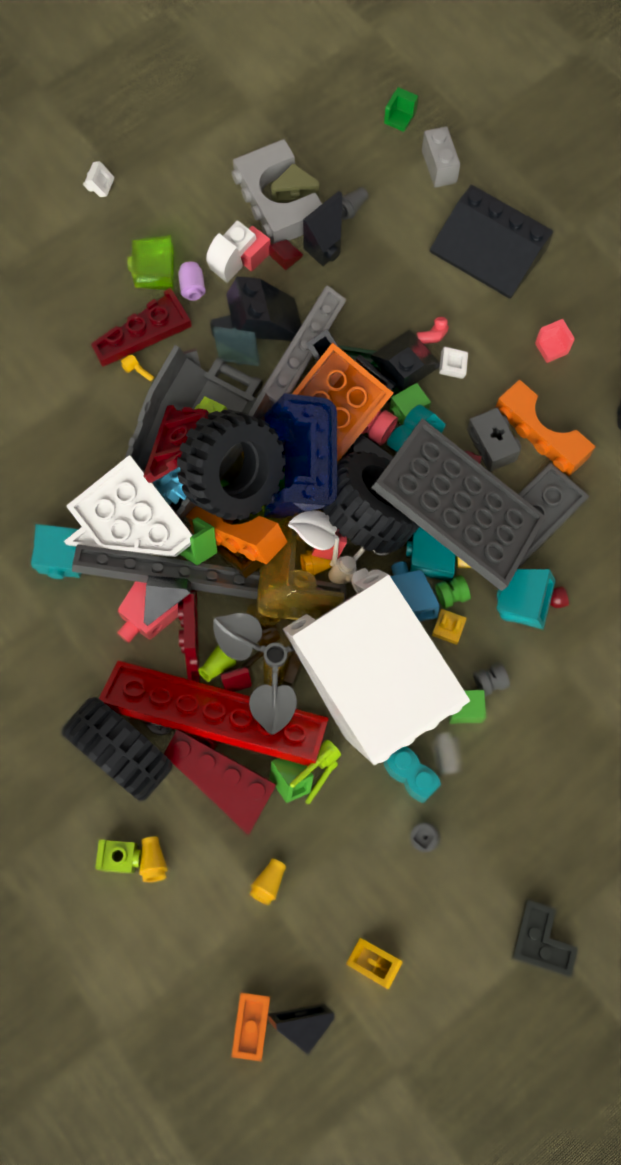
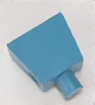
M406 562L393 564L391 566L393 576L390 577L419 622L438 618L440 606L424 573L420 570L409 572Z

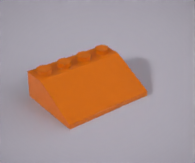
M332 343L272 419L286 442L305 456L306 450L320 449L321 454L332 453L334 468L393 395V392Z

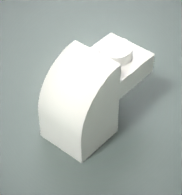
M238 220L223 236L218 233L207 252V263L210 270L228 283L243 267L241 256L257 240L256 235Z

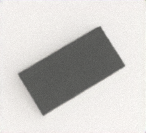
M549 463L518 494L546 516L518 568L590 497L552 463Z

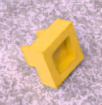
M441 609L432 636L457 645L467 618Z

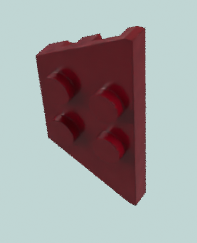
M174 405L166 407L143 475L148 483H152L178 468L177 458H181L182 451L179 450L181 444L186 442L188 438L186 434L190 428L195 429L197 427L195 423L202 417L208 419L207 415L209 412L207 409L183 407L182 411L176 410Z
M190 590V594L183 598V603L178 604V618L181 622V628H184V630H179V647H181V653L185 654L188 680L200 683V674L198 672L197 590Z

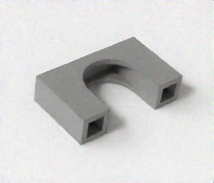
M285 139L233 159L234 170L231 171L235 184H240L242 188L241 192L245 202H250L252 206L251 210L255 220H260L263 234L269 237L272 243L283 240L289 241L302 236L303 219L322 205L316 193L290 203L271 201L262 193L266 185L277 180L292 164H295V156Z

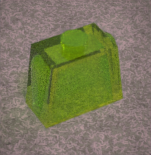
M171 235L132 240V257H128V270L132 272L135 288L167 290L171 287L174 291V247Z

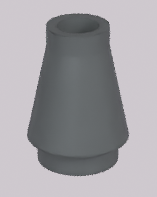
M359 187L357 190L342 196V219L353 218L368 199V193L364 188Z

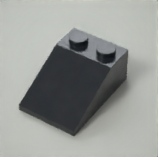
M237 276L226 294L236 337L292 341L301 326L295 298L262 279Z

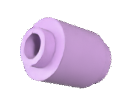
M196 262L183 263L178 272L181 295L191 301L198 300L206 292L202 269Z

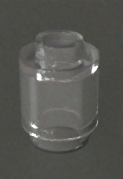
M452 732L435 735L436 740L431 741L435 768L439 769V775L462 772L461 765L463 764L459 738L453 737Z

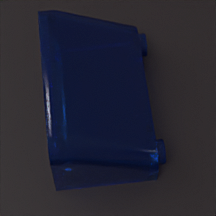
M284 393L265 413V422L278 433V440L285 442L286 461L285 488L278 491L277 494L274 493L269 505L264 506L265 518H284L306 511L325 508L332 504L337 497V410L335 405L326 398Z

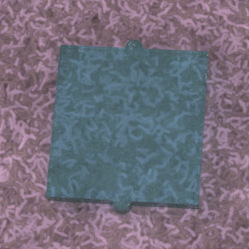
M214 327L213 333L220 358L228 362H235L238 365L259 366L260 360L255 332L237 330L236 328Z

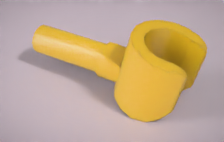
M128 355L121 360V366L127 373L135 369L150 382L154 380L155 377L139 365L135 356Z

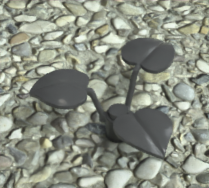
M235 613L215 617L213 621L215 638L221 650L228 657L235 660H246L250 657L252 649L264 653L266 664L272 667V686L261 685L257 687L251 694L249 705L253 717L269 734L279 732L289 723L297 705L296 694L290 686L281 685L277 687L278 668L285 664L287 653L295 651L293 646L284 647L280 643H271L267 647L257 645L256 643L262 637V628L260 622L252 615Z

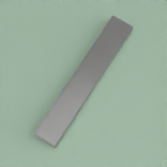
M328 285L321 292L261 390L267 393L272 403L271 406L278 411L287 400L313 357L306 343L324 330H329L347 300Z

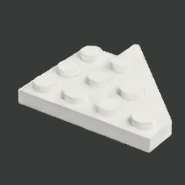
M130 455L66 506L82 526L64 541L69 546L76 547L77 544L132 553L177 557L191 545L190 537L193 534L154 484L147 482L143 476L144 471Z

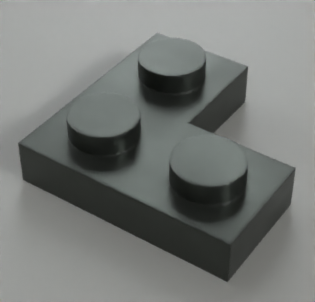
M526 900L511 959L572 978L578 947L550 938L556 908Z

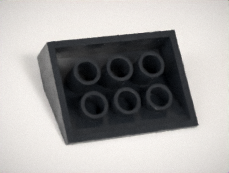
M471 184L457 202L429 252L511 299L547 251L554 231Z

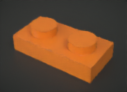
M240 993L231 1057L262 1062L268 1020L267 1014L269 1012L271 996Z

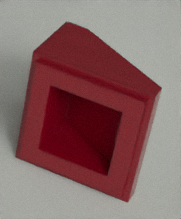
M288 240L273 243L269 246V256L285 271L303 257V254Z
M246 667L228 671L221 675L225 690L236 692L252 686L249 671Z

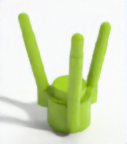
M326 739L321 744L316 763H311L290 783V787L293 788L317 766L321 769L327 767L307 797L306 804L311 803L330 773L338 766L336 761L341 757L338 748Z

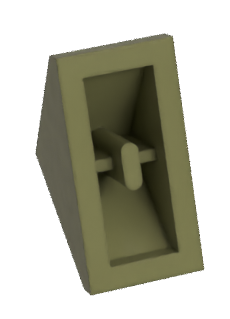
M292 164L271 185L272 201L277 203H290L313 193H316L319 198V181L295 164Z

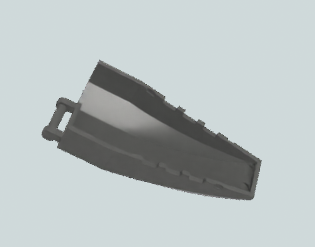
M174 345L148 390L137 419L138 424L134 435L129 440V448L125 458L129 455L133 457L145 472L168 405H174L176 410L182 411L183 407L195 409L205 396L226 406L228 410L239 411L259 419L268 411L272 404L267 393L261 391L258 398H255V395L262 387L263 380L257 377L252 378L229 366L220 357L214 361L209 372H206L189 360L179 346ZM223 373L248 386V388L244 392L217 377ZM241 443L232 446L224 455L219 469L220 479L242 454L243 447ZM187 496L185 500L179 498L177 504L173 502L170 504L182 521L186 519V515L196 506L190 501V497Z

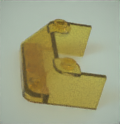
M301 509L278 523L288 542L267 565L264 564L260 567L256 608L263 616L297 620L308 614L316 620L343 603L344 593L316 590V579L311 573L295 570L297 541H305L288 524L298 514L314 510Z

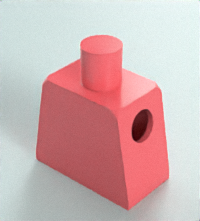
M135 581L118 609V613L126 623L119 629L117 634L127 643H130L139 632L150 640L178 618L179 603L175 604L147 626L144 623L147 583Z

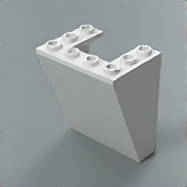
M378 569L354 583L355 587L361 592L315 620L308 614H305L283 628L342 735L373 765L388 760L392 753L401 747L410 745L416 737L425 731L434 729L440 721L449 715L458 713L464 705L470 702L467 694L390 575Z

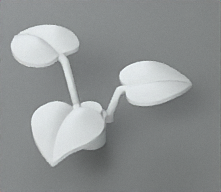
M315 510L306 511L295 516L288 526L294 529L307 544L318 550H328L333 547V556L330 562L332 568L328 573L330 581L346 585L347 582H352L357 593L361 592L355 587L354 583L375 571L371 570L368 572L366 568L356 571V561L365 551L363 547L358 550L353 558L344 556L337 560L339 536L335 535L338 528L330 523L329 516ZM376 553V554H378V555H387V554H389V553H382V554Z

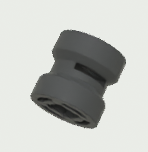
M500 662L491 665L490 669H479L473 672L477 689L484 690L485 697L492 695L494 690L499 689L502 691L510 687L508 674Z

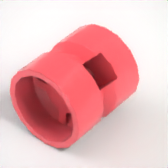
M387 410L379 411L361 434L368 433L370 440L382 446L394 431L398 417Z

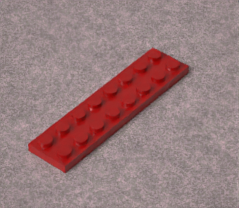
M119 660L99 697L101 701L118 714L178 729L306 766L316 763L329 719L296 709L293 717L282 730L275 734H269L251 713L249 705L251 696Z

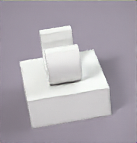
M100 161L93 162L83 185L88 191H94L99 197H105L108 195L115 177Z
M444 347L441 351L439 374L463 379L467 372L468 352Z

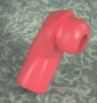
M437 317L434 320L435 325L430 331L417 332L416 336L423 344L440 342L449 329L447 325L448 320L445 317Z

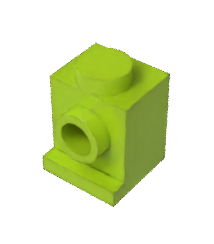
M99 839L96 870L135 874V867H140L141 850L138 849V844ZM117 851H122L123 859L116 862L114 854Z

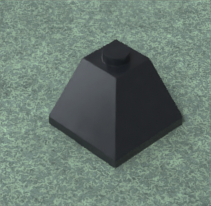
M340 191L303 219V249L322 266L336 260L341 252L342 193Z
M410 329L371 355V359L383 373L397 383L396 387L400 392L419 382L440 367V362Z

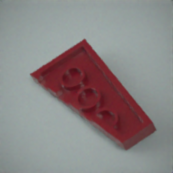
M171 287L164 291V296L159 300L153 299L147 303L145 310L139 314L133 313L127 318V322L121 327L115 326L91 343L92 349L102 367L192 327L190 318Z
M177 729L164 755L249 836L277 784Z

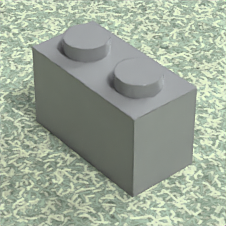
M447 126L424 131L422 153L434 188L457 183L460 162Z

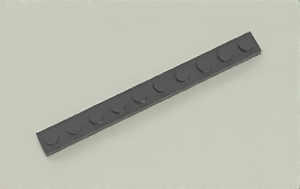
M80 544L76 546L72 564V572L143 583H147L148 575L186 578L191 582V590L305 607L315 606L325 610H332L346 601V585L257 571L244 578L236 569L205 563L195 565L185 560Z

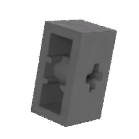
M498 407L470 418L467 432L479 455L482 456V460L489 472L517 461L521 452L520 441L516 436L512 435L508 419L505 415H501Z

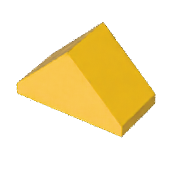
M359 938L346 965L389 990L403 961Z

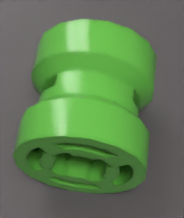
M462 575L453 577L450 582L442 581L435 584L437 597L444 609L452 607L455 602L460 601L463 603L471 599L469 587Z

